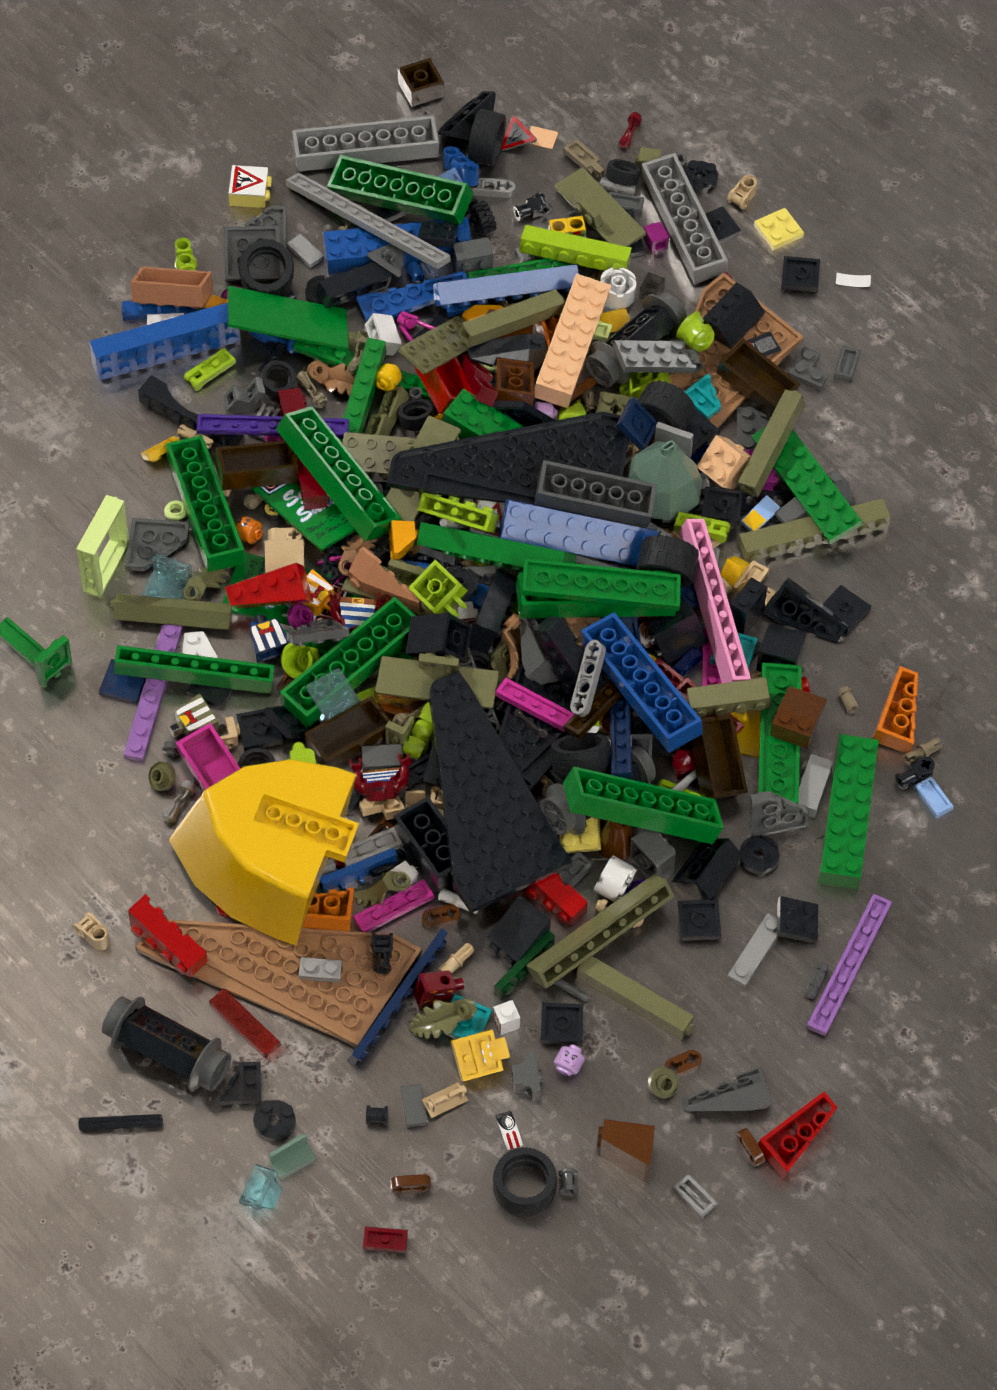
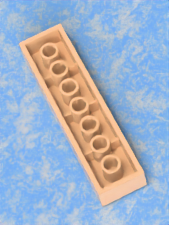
M576 274L535 384V398L565 408L569 407L611 288L610 284Z

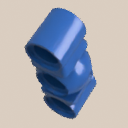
M446 147L443 154V167L448 171L456 168L464 183H467L469 186H476L479 182V165L463 155L462 152H459L458 148Z

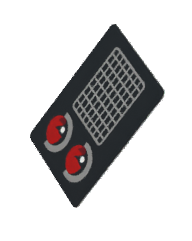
M771 332L747 340L765 356L781 351Z

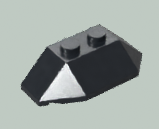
M482 91L477 97L470 100L446 121L437 133L440 136L469 141L478 111L480 109L494 110L495 92Z

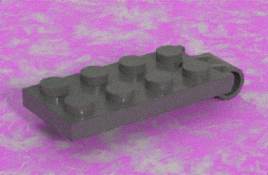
M615 340L612 345L623 372L696 373L703 368L697 351L694 349L686 350L685 341Z

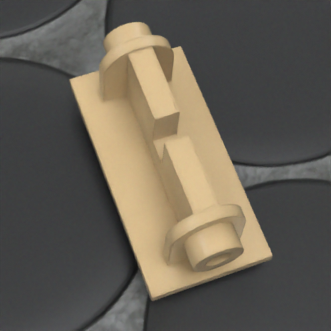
M458 1082L422 1099V1102L430 1117L433 1118L467 1102L468 1099L465 1095L467 1090L464 1085L460 1086Z

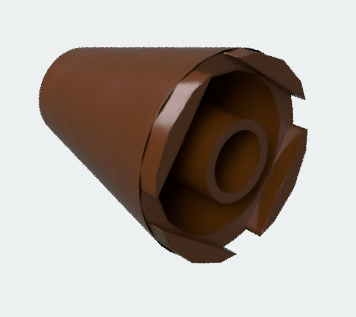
M607 821L600 831L601 850H598L605 859H610L613 855L623 861L629 859L631 838L635 836L632 826Z

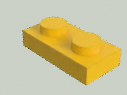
M172 436L142 452L143 460L155 462L161 459V455L166 453V443L179 441V437Z

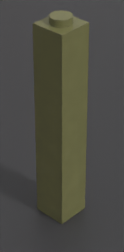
M555 289L463 322L459 336L468 348L561 315L565 305L564 298Z
M785 389L738 481L740 490L743 493L756 497L761 493L805 406L803 395L798 391Z
M116 594L115 599L111 600L110 612H113V619L224 630H229L232 623V606L226 603Z
M591 956L578 967V980L681 1041L685 1035L689 1036L694 1029V1016L597 958Z

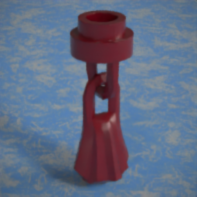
M637 112L630 114L627 119L628 128L618 142L619 147L622 149L630 147L632 134L642 122V116Z

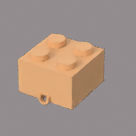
M716 435L698 463L697 468L721 487L734 490L751 456L743 450L744 447L741 445H736L730 439Z

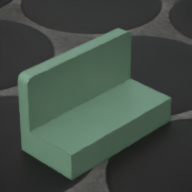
M305 1133L268 1154L269 1165L280 1181L317 1160L315 1153L307 1143Z

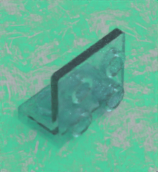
M155 554L152 559L154 571L142 592V596L182 599L184 588L189 578L192 577L191 565Z
M340 668L306 686L307 691L321 712V716L318 719L321 724L358 704L360 701Z

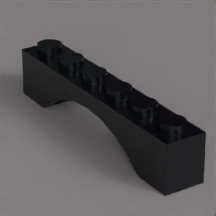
M151 375L138 390L139 401L144 406H149L156 410L160 415L171 418L175 423L183 424L196 431L198 414L181 406L171 395L167 384ZM202 434L212 439L219 447L236 446L244 437V435Z

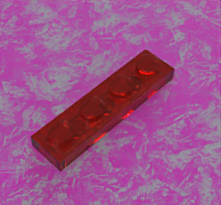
M222 989L209 1000V1005L265 1059L281 1046L280 1041L226 989Z

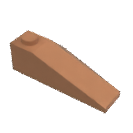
M365 547L360 548L348 571L350 584L355 589L359 588L364 593L378 597V593H381L380 598L383 600L387 598V595H389V601L396 597L408 609L420 613L422 611L421 600L405 584H399L391 570L386 572L380 566L382 561Z

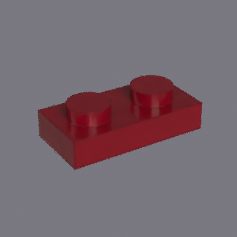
M365 1226L363 1250L406 1254L408 1230Z

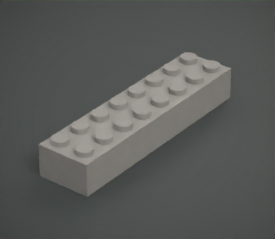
M434 116L292 130L297 172L335 168L340 155L374 163L439 157V141Z
M676 153L642 163V178L693 284L718 277L723 272H728V260Z

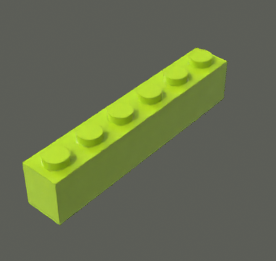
M525 225L519 248L521 253L604 271L613 268V270H619V268L628 269L632 250L631 247Z

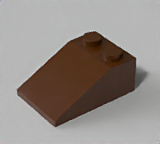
M497 357L494 388L498 395L495 401H525L532 406L535 396L534 363Z
M789 686L772 722L770 736L808 748L827 699Z

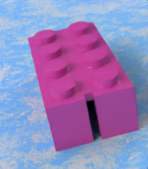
M211 722L176 742L177 751L203 791L240 769Z

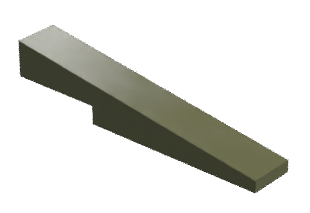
M396 386L392 391L385 392L378 414L371 415L365 434L389 436L399 417L398 410L409 397V393L402 386Z

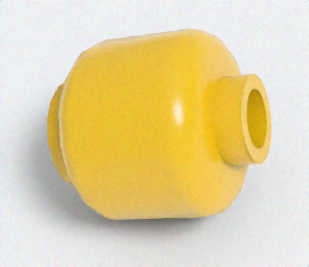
M386 363L382 365L376 375L377 387L384 391H392L401 381L400 369L395 364Z

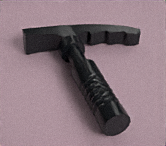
M399 848L395 851L402 859H399L396 863L391 862L371 870V875L374 878L383 872L387 873L404 861L410 866L413 865L417 871L418 865L406 852Z

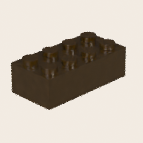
M744 338L719 362L716 371L718 375L770 417L785 389L798 391L801 385Z
M285 440L216 448L215 466L222 491L297 483L298 463L293 450Z
M370 696L305 733V746L314 751L315 759L320 765L338 768L349 762L350 759L361 755L362 746H375L386 741L385 726L391 720L384 711L381 712V707Z
M733 714L700 718L702 720V735L690 742L701 796L721 799L748 793Z

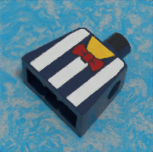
M264 614L257 615L254 618L256 625L251 626L250 631L255 659L259 663L282 655L284 647L290 642L287 640V634L277 619L267 621Z

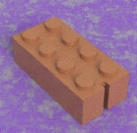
M142 266L137 275L130 281L132 302H138L139 304L151 303L158 306L174 305L175 307L189 306L198 309L203 308L213 293L212 272Z

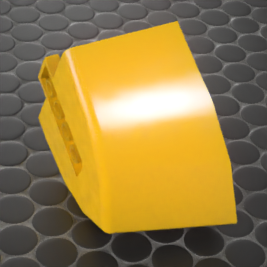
M291 759L245 766L205 789L171 835L169 841L193 884L231 918L273 938L297 946L301 928L329 857L345 863L358 830L359 823L345 819L356 774L337 767Z

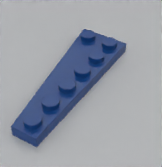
M462 271L424 280L421 284L413 285L411 283L407 284V287L400 289L394 287L383 293H378L377 291L357 296L356 301L366 322L373 313L391 315L395 319L402 311L410 313L434 304L432 284L468 278L465 272Z

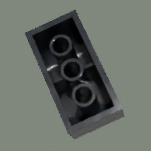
M429 796L394 815V829L406 853L416 862L418 870L430 887L438 892L452 884L444 817Z

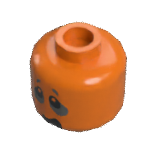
M245 516L235 523L241 541L254 544L261 539L263 530L262 524L259 521Z

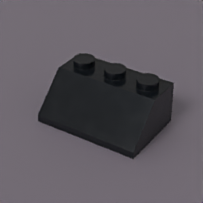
M736 282L703 317V323L711 326L716 340L732 349L760 320L765 311L753 293Z
M717 838L713 844L700 842L671 883L696 899L711 900L716 895L721 884L727 880V876L732 869L737 866L742 854L729 838Z

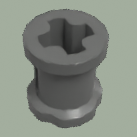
M572 1168L559 1170L558 1175L561 1177L560 1194H577L576 1176L578 1171Z

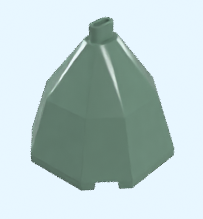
M657 441L637 453L624 466L623 477L657 484L652 512L653 519H660L663 523H671L676 520L678 512L687 513L699 505L702 478L695 462L674 441Z

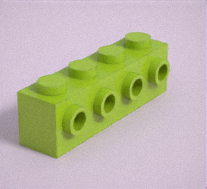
M422 493L418 511L495 533L500 516L494 513L495 509L483 506V509L476 508V503L466 501L463 504L459 502V498L448 496V499H446L442 495Z

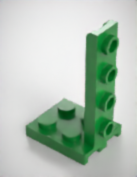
M6 617L0 623V639L36 669L38 683L43 688L47 686L46 682L50 678L54 677L56 679L61 675L60 670L66 665H73L69 639L64 635L59 639H55L47 649H44L10 618Z

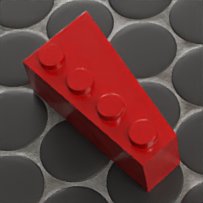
M293 563L225 587L230 606L236 608L314 602L304 566L299 563Z
M558 873L522 889L530 899L538 901L547 912L551 911L561 923L567 924L570 927L587 912L588 901L571 885H564Z
M144 894L128 910L131 932L137 938L141 937L145 940L146 945L150 949H156L166 962L173 963L179 973L182 975L186 974L191 978L208 962L207 952L188 934L183 936L179 925L174 921L169 922L163 914L164 911L159 906L154 908L149 903L150 898Z
M825 1091L762 1137L758 1142L765 1159L782 1179L790 1172L838 1108Z

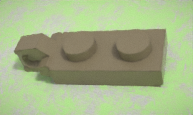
M576 139L563 148V153L579 167H583L589 174H593L599 180L605 177V169L602 167L600 159Z

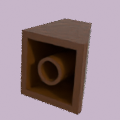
M604 1119L603 1127L599 1126L597 1148H601L600 1156L640 1180L648 1182L655 1126Z

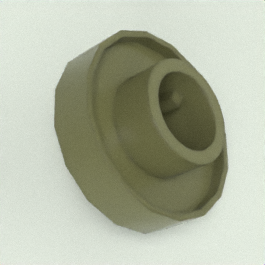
M159 761L151 766L148 779L152 788L166 791L175 782V769L170 763Z
M668 1067L656 1068L648 1078L649 1090L659 1098L671 1097L679 1087L678 1075Z

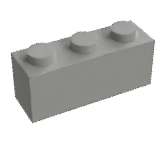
M813 754L810 755L808 761H804L801 771L804 772V775L799 777V805L807 808L809 818L815 820L834 761Z

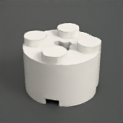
M610 268L604 271L600 281L611 285L605 306L613 310L629 307L635 299L637 285L635 275L625 268H619V270Z
M613 855L601 873L600 882L596 883L593 891L616 902L625 895V891L631 885L637 869Z

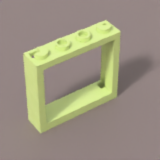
M105 496L76 548L83 592L100 598L128 548L129 534L125 504L123 500L117 499V497ZM109 532V541L99 557L98 550Z

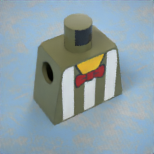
M200 694L175 711L177 723L169 726L173 737L182 733L188 736L210 722L216 732H219V722Z

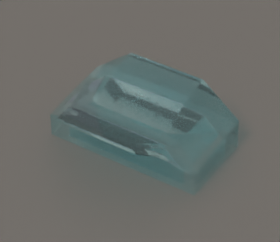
M256 1164L239 1199V1204L257 1210L263 1208L274 1209L282 1191L276 1180V1171Z

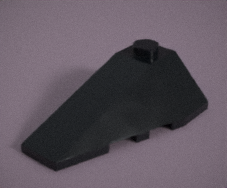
M522 334L492 339L470 348L467 347L470 361L490 367L496 366L497 357L533 362L534 378H538L547 353L544 335Z
M790 578L785 580L763 611L764 614L778 624L810 632L835 642L840 639L848 628L846 623Z

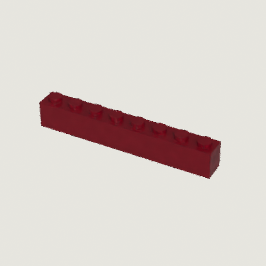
M300 388L278 391V402L282 417L287 413L304 409L307 406L306 396L302 395ZM295 454L298 463L297 482L304 510L327 508V500H330V497Z

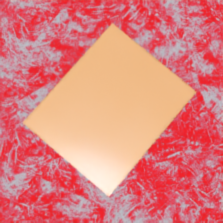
M531 126L530 132L537 138V141L530 144L552 149L559 132Z

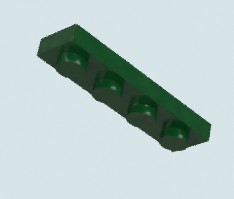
M548 931L494 985L495 996L501 999L504 995H509L514 989V985L518 981L521 982L525 979L529 971L526 965L555 945V935L552 932Z

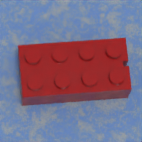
M457 357L425 375L415 367L439 414L443 415L463 389L473 394L467 376Z

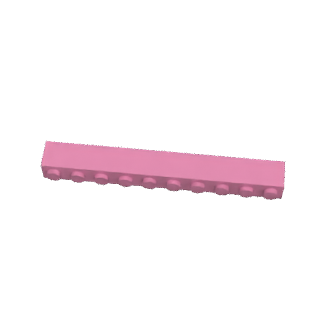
M686 519L679 531L680 539L694 545L699 551L693 584L721 682L729 683L751 680L705 520Z

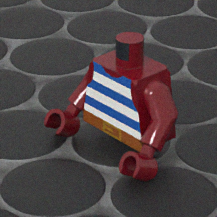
M339 589L337 595H332L331 590L328 592L330 596V613L335 621L349 628V634L389 602V595L383 600L380 598L381 593H378L377 599L341 597Z
M401 753L398 754L401 767L360 772L362 770L361 758L358 757V764H353L352 759H350V768L356 774L355 790L363 796L366 795L367 801L394 799L408 785L409 768L407 767L412 763L409 753H407L405 759H403Z

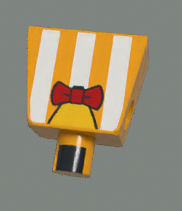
M312 569L307 575V580L314 602H304L302 604L306 605L313 615L320 616L325 609L330 611V596L328 592L331 590L332 595H335L334 588Z

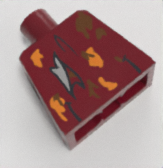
M449 970L419 974L413 994L419 1010L422 1011L424 1007L432 1008L433 1003L437 1000L450 1003L455 991L464 990L465 985L462 977L453 979Z

